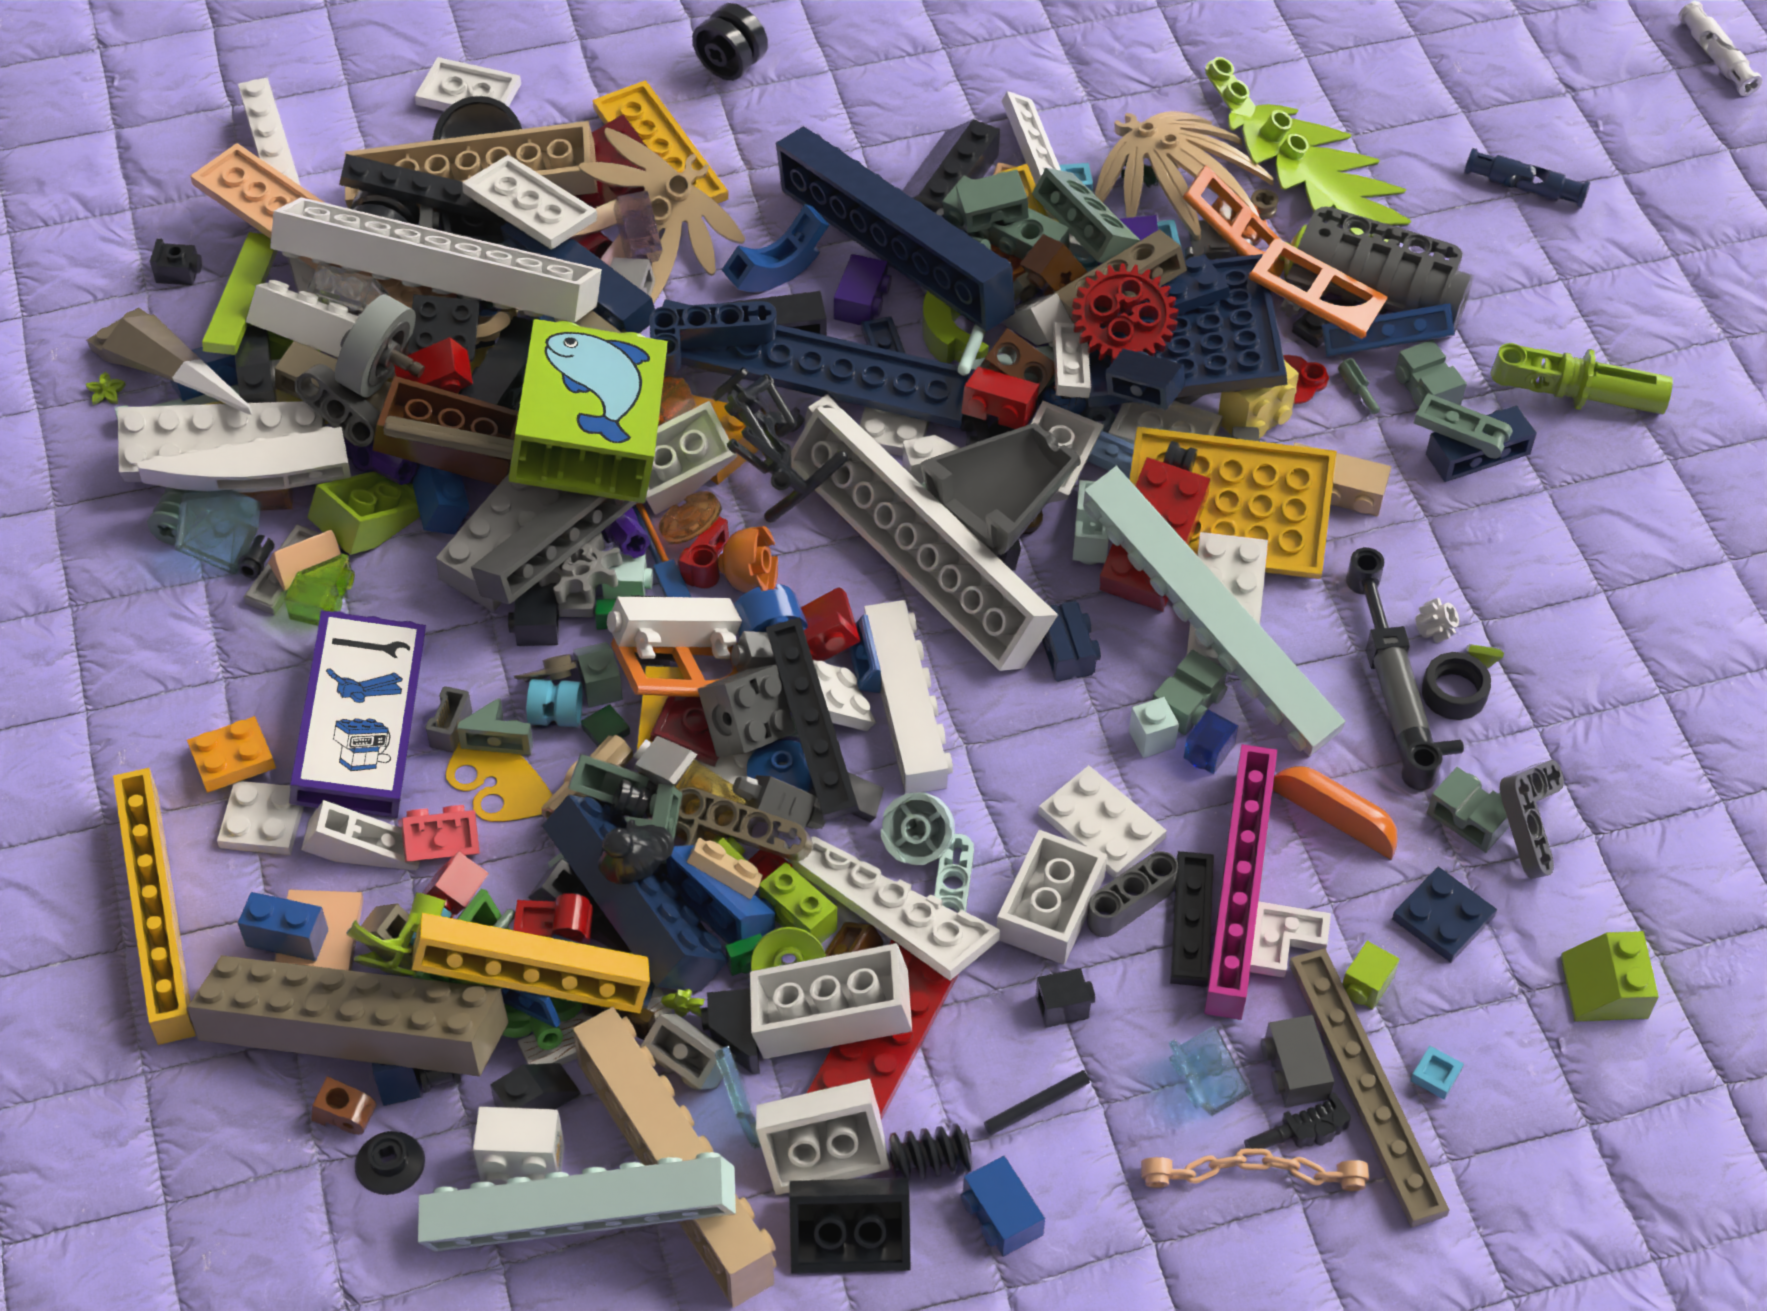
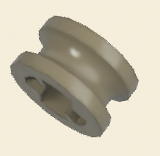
M1267 189L1255 191L1251 196V202L1261 212L1259 217L1261 219H1270L1275 216L1279 201L1276 193Z

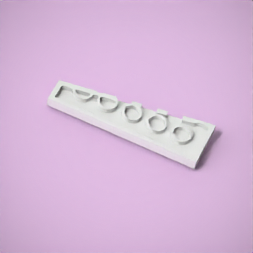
M815 836L811 837L813 846L808 857L801 861L788 860L793 865L794 870L948 980H952L1000 940V930L995 926L963 910L956 913L942 906L941 899L931 894L926 898L911 890V884L901 879L898 882L881 875V869L867 862H862L855 856Z

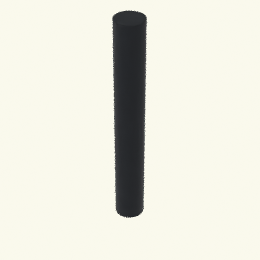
M1081 1070L984 1121L987 1132L993 1135L1090 1083L1089 1077L1084 1070Z

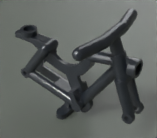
M742 367L716 389L711 397L717 401L724 394L728 393L727 400L729 402L724 406L728 414L744 423L746 427L741 431L743 437L762 452L765 460L759 459L735 439H731L727 443L728 449L732 453L740 455L763 474L768 472L772 474L771 484L775 489L786 490L789 486L794 489L789 495L764 513V519L772 523L799 504L847 462L848 454L845 451H839L807 480L804 481L792 469L791 447L779 438H783L790 432L797 430L804 423L805 418L800 414V410L797 407L791 411L789 410L776 389L774 380L767 373L744 389L738 382L749 371ZM767 390L780 411L772 412L761 393Z

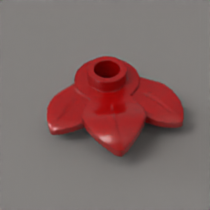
M1283 355L1284 360L1299 373L1293 404L1308 402L1313 398L1315 392L1327 387L1329 375L1322 364L1307 362L1304 358L1296 355Z

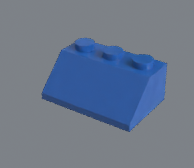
M694 845L674 846L671 856L666 859L668 878L681 888V896L686 903L700 914L702 921L727 944H731L760 933L763 937L776 929V912L769 901L765 898L759 899L755 894L750 900L687 863Z

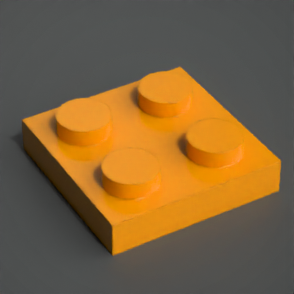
M255 716L187 739L207 793L276 769L273 757Z

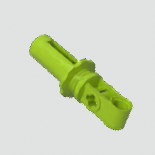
M1506 343L1499 348L1490 371L1491 378L1502 386H1513L1538 393L1554 394V397L1562 398L1564 395L1571 397L1574 400V408L1577 410H1581L1586 400L1663 415L1667 410L1673 386V378L1671 376L1595 362L1596 356L1593 349H1588L1583 358L1572 357L1571 353L1564 352L1560 354L1546 349H1534L1514 343Z

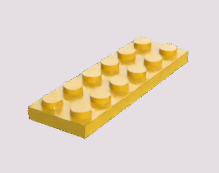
M646 80L592 100L593 109L604 124L624 114L647 148L660 156L677 172L682 173L685 170L687 158L694 154L696 160L691 165L694 170H701L705 164L709 168L706 176L695 180L692 185L712 198L717 204L729 200L727 188Z

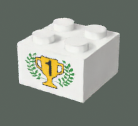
M479 1107L473 1152L481 1182L501 1185L508 1184V1179L514 1177L540 1180L545 1179V1175L548 1173L562 1172L565 1145L558 1110Z

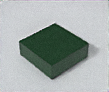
M611 704L581 720V728L597 747L608 736L617 735L623 739L630 734V727Z

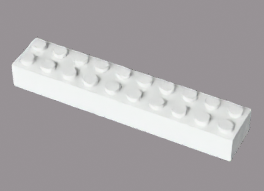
M302 197L273 211L270 249L282 251V255L286 257L312 258V262L315 264L329 265L332 263L342 266V269L348 272L365 271L372 273V277L387 280L394 278L402 280V284L406 286L420 287L423 285L431 287L432 291L438 294L456 293L463 295V299L493 302V306L500 309L518 308L524 310V314L540 317L546 315L555 317L554 320L556 322L569 321L574 323L597 307L602 269Z
M816 408L791 451L792 468L804 480H807L837 452L845 451L848 454L847 462L815 491L999 671L1024 669L1058 614L841 408Z

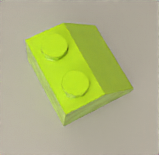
M1644 931L1606 932L1562 952L1560 957L1574 1022L1649 1019L1659 995Z

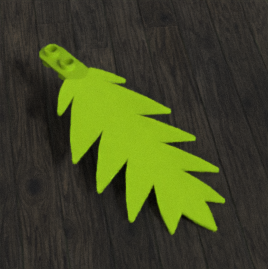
M1217 57L1207 63L1205 73L1231 111L1228 115L1229 128L1234 131L1242 126L1246 149L1254 164L1276 156L1275 166L1281 189L1287 190L1304 182L1305 191L1313 212L1320 207L1333 206L1336 209L1389 225H1409L1411 223L1410 219L1395 210L1365 198L1404 194L1405 188L1342 172L1378 164L1380 162L1378 158L1331 148L1313 147L1350 139L1352 136L1350 133L1325 125L1293 119L1289 115L1298 113V109L1273 104L1255 106L1249 98L1250 91L1247 85L1237 80L1234 76V67L1230 61ZM1359 228L1348 229L1352 234L1360 235L1364 233Z

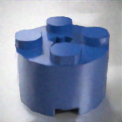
M775 584L776 589L761 592L760 587H756L743 594L734 603V607L742 620L737 632L739 640L743 631L767 632L766 627L799 617L803 630L807 629V621L794 591L788 586Z

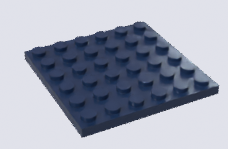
M1263 254L1209 260L1229 286L1230 297L1178 314L1177 318L1174 319L1177 321L1176 330L1171 331L1173 333L1172 341L1165 342L1166 346L1163 352L1155 349L1154 357L1165 360L1172 359L1184 365L1185 386L1177 397L1287 385V372L1271 291L1248 279L1249 273L1252 272ZM1144 316L1140 318L1145 323L1154 322L1150 317ZM1122 332L1112 333L1115 337L1120 339L1127 337ZM1099 350L1089 353L1091 382L1088 398L1089 407L1132 403V400L1128 401L1126 398L1122 399L1120 396L1116 398L1114 395L1110 396L1108 394L1106 370L1111 364V356L1106 355L1100 361Z

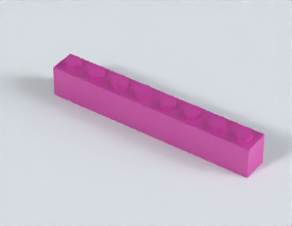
M1241 745L1204 1014L1242 1020L1247 998L1277 757L1276 749Z

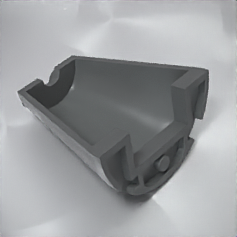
M1033 423L926 459L920 464L927 490L935 498H938L944 507L997 556L999 554L1003 555L1012 547L1075 468L1080 465L1081 461L1080 456L1075 450L1065 445L1058 447V441L1051 432L1045 431L1039 425Z

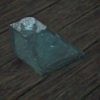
M232 489L184 493L180 499L175 550L235 575L239 571L238 559L241 555L247 553L259 529L261 502Z

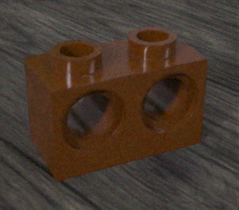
M1008 328L980 365L982 368L1024 380V373L1030 372L1035 374L1038 378V384H1040L1038 396L1055 374L1054 361ZM1000 353L1010 356L1012 364H1001L997 355Z

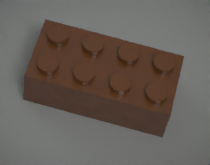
M394 376L376 425L372 450L498 486L507 476L511 460L386 436L384 434L385 420L387 416H395L514 440L519 411Z

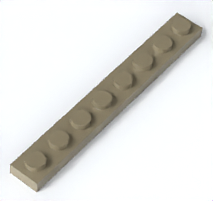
M1326 948L1291 957L1289 963L1291 971L1410 1227L1447 1217L1450 1209Z

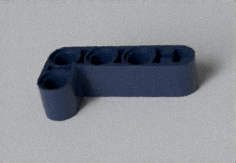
M765 301L656 308L652 311L649 318L650 338L668 341L664 376L674 375L680 370L682 364L681 349L770 343L777 334V312L775 307Z

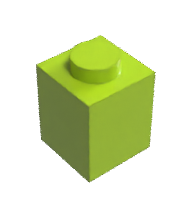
M1366 941L1345 972L1342 984L1349 999L1356 1004H1364L1373 1010L1394 979L1400 958Z

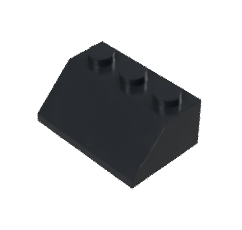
M908 1178L789 1181L791 1273L911 1270L910 1193Z

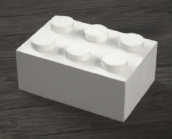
M1038 830L997 916V928L1000 930L999 941L1065 965L1088 915L1090 898L1100 889L1104 880L1108 854Z

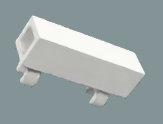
M617 597L614 607L607 617L608 630L612 632L619 647H636L641 659L655 658L656 655L652 647H712L715 658L730 659L731 655L727 647L736 645V634L742 623L730 598Z

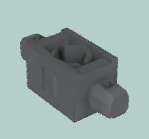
M756 775L755 779L739 776L735 779L732 791L737 796L746 800V806L790 820L801 825L804 829L805 826L811 829H822L826 820L824 821L821 809L814 806L816 796L772 776Z

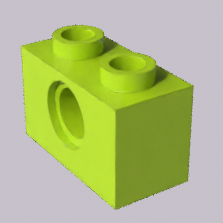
M786 862L759 884L760 899L765 898L770 902L776 912L775 921L782 927L803 929L816 937L821 944L837 931V906Z

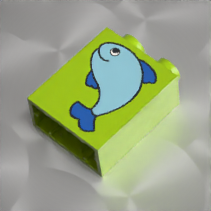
M534 319L508 482L645 504L655 456L668 341L646 338L635 332L616 333L581 327L569 321L551 322Z

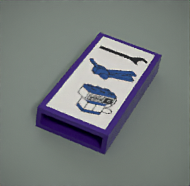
M321 610L290 783V805L318 808L325 800L361 814L398 818L426 625L416 624L412 621H395L381 619L376 616L366 617L346 614L341 611L330 612Z

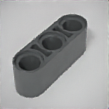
M317 364L297 377L295 390L298 396L334 428L342 427L343 436L359 447L367 446L374 441L376 425L381 412L363 396L338 383L335 379V372L330 367ZM312 378L318 382L319 388L313 384ZM337 400L344 405L345 411L338 406ZM362 423L369 427L370 433L363 428Z
M1164 851L1154 852L1096 891L1089 901L1087 916L1089 930L1096 936L1109 937L1167 898L1174 891L1178 862L1175 857ZM1160 873L1164 874L1165 876H1157L1155 874ZM1133 892V893H1136V894H1138V895H1137V896H1132V895H1129V894H1127V893ZM1099 912H1108L1110 915H1102Z

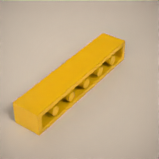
M422 913L413 945L412 970L608 1008L614 1007L618 1010L639 1014L650 983L648 957L427 913Z

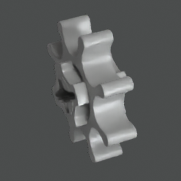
M599 533L590 542L586 543L543 577L539 584L540 586H546L550 583H557L553 589L556 600L560 604L564 603L567 595L572 592L579 593V591L584 593L587 603H593L592 588H596L599 584H607L612 588L618 586L615 570L608 568L622 565L620 549L615 547L609 551H602L605 549V543L602 533Z

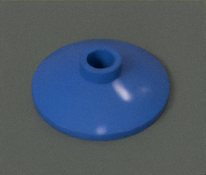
M792 740L774 741L757 748L747 763V777L755 779L756 775L772 776L805 792L808 791L811 776L801 743Z

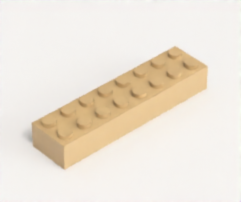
M589 121L345 151V157L346 154L462 182L505 156L510 155L572 195L597 193V180L579 170L580 163L596 162L595 144ZM345 187V202L348 209L351 208L355 195L359 191L358 189ZM416 203V205L419 207L420 212L421 204Z
M611 1007L572 1028L579 1067L640 1163L644 1164V1166L658 1164L659 1159L667 1157L680 1158L682 1161L696 1159L697 1154L714 1152L707 1138L704 1135L698 1137L692 1127L695 1124L686 1106L678 1107L673 1099L675 1092L665 1075L659 1077L653 1067L656 1064L649 1049L645 1045L640 1048L635 1041V1029L626 1016L621 1019L615 1008ZM736 1194V1214L678 1221L732 1308L774 1285L773 1269L777 1267L773 1257V1251L776 1248L771 1236L766 1229L759 1231L753 1222L755 1215L749 1202L744 1197L738 1199Z

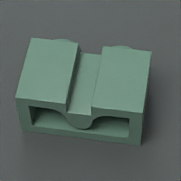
M1018 169L956 184L958 207L967 233L991 228L992 222L1003 220L1004 224L1029 218L1028 198Z
M1433 339L1399 352L1397 366L1395 367L1396 378L1401 384L1405 385L1417 406H1421L1427 393L1461 405L1467 383L1454 366L1448 367L1445 363V354Z
M1192 649L1177 666L1176 673L1172 677H1168L1156 690L1152 700L1165 697L1179 723L1178 732L1186 735L1194 725L1198 727L1202 724L1207 716L1208 708L1213 702L1218 704L1223 699L1228 688L1225 685L1227 670Z
M1456 767L1432 793L1427 814L1487 853L1510 827L1501 795L1495 791H1492L1490 794L1481 789L1482 784L1476 776Z

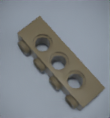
M1159 229L1054 294H1058L1071 319L1072 311L1075 310L1072 308L1073 299L1078 298L1076 296L1078 287L1085 288V278L1088 277L1094 280L1097 269L1106 275L1108 265H1111L1114 271L1117 272L1120 269L1121 263H1124L1126 271L1130 272L1135 264L1138 265L1139 274H1143L1147 269H1150L1149 278L1151 280L1158 276L1162 277L1159 285L1161 287L1187 271L1181 245ZM1131 291L1122 292L1127 297L1136 296ZM1103 306L1095 307V309L1098 312H1109V310Z

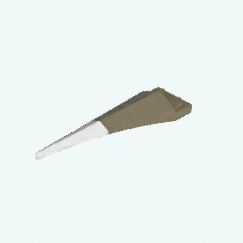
M139 307L127 312L121 319L108 327L100 329L95 335L86 340L90 350L109 363L161 376L204 393L246 414H251L252 412L250 406L154 314L149 315Z

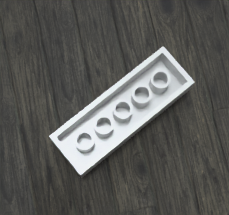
M304 401L247 403L252 411L251 414H246L227 404L118 407L119 473L124 482H142L137 462L144 461L149 457L179 455L187 450L203 451L214 449L222 444H244L257 438L266 440L279 438L292 432L300 434L314 432L319 428L325 427V419Z

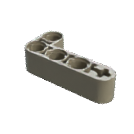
M687 787L680 790L682 798L675 836L680 833H687V842L684 846L695 845L698 838L703 839L704 833L707 831L725 838L733 837L739 843L791 861L804 860L812 851V838L801 825L697 788ZM699 799L701 804L698 811L691 815L686 814L685 808L687 803L691 800ZM725 811H733V821L727 826H719L718 820L720 815ZM761 822L767 823L768 829L766 834L760 838H753L752 829L754 826ZM779 832L783 837L794 840L797 836L801 840L800 844H793L790 848L784 840L778 838Z

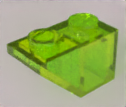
M340 554L297 572L284 598L290 620L318 626L321 610L330 612L341 611L342 598L346 590L352 588L355 580V572L351 568L349 555Z

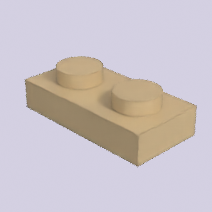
M698 838L687 860V863L750 900L757 891L762 878V874L758 873L757 868L753 864L743 859L736 860L726 854L725 849L714 841L706 842Z

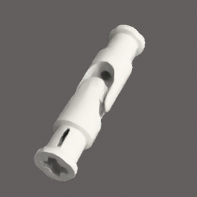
M1693 1L1685 5L1678 14L1679 21L1684 25L1687 24L1691 29L1692 37L1708 56L1714 60L1728 80H1733L1741 96H1749L1756 92L1763 83L1762 76L1759 73L1753 72L1749 67L1748 59L1733 46L1732 41L1718 23L1704 13L1700 2Z

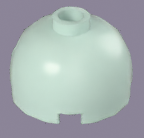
M925 792L907 793L894 799L883 814L881 839L886 850L900 862L912 865H925L940 858L951 846L955 834L954 818L949 807L938 797Z

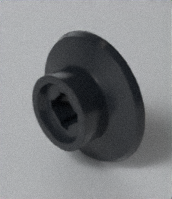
M387 1131L373 1136L363 1144L355 1159V1173L359 1182L369 1191L381 1195H393L407 1190L417 1182L425 1166V1153L420 1143L411 1135L399 1131ZM391 1154L396 1156L395 1159L386 1163L382 1162L383 1157L391 1156Z

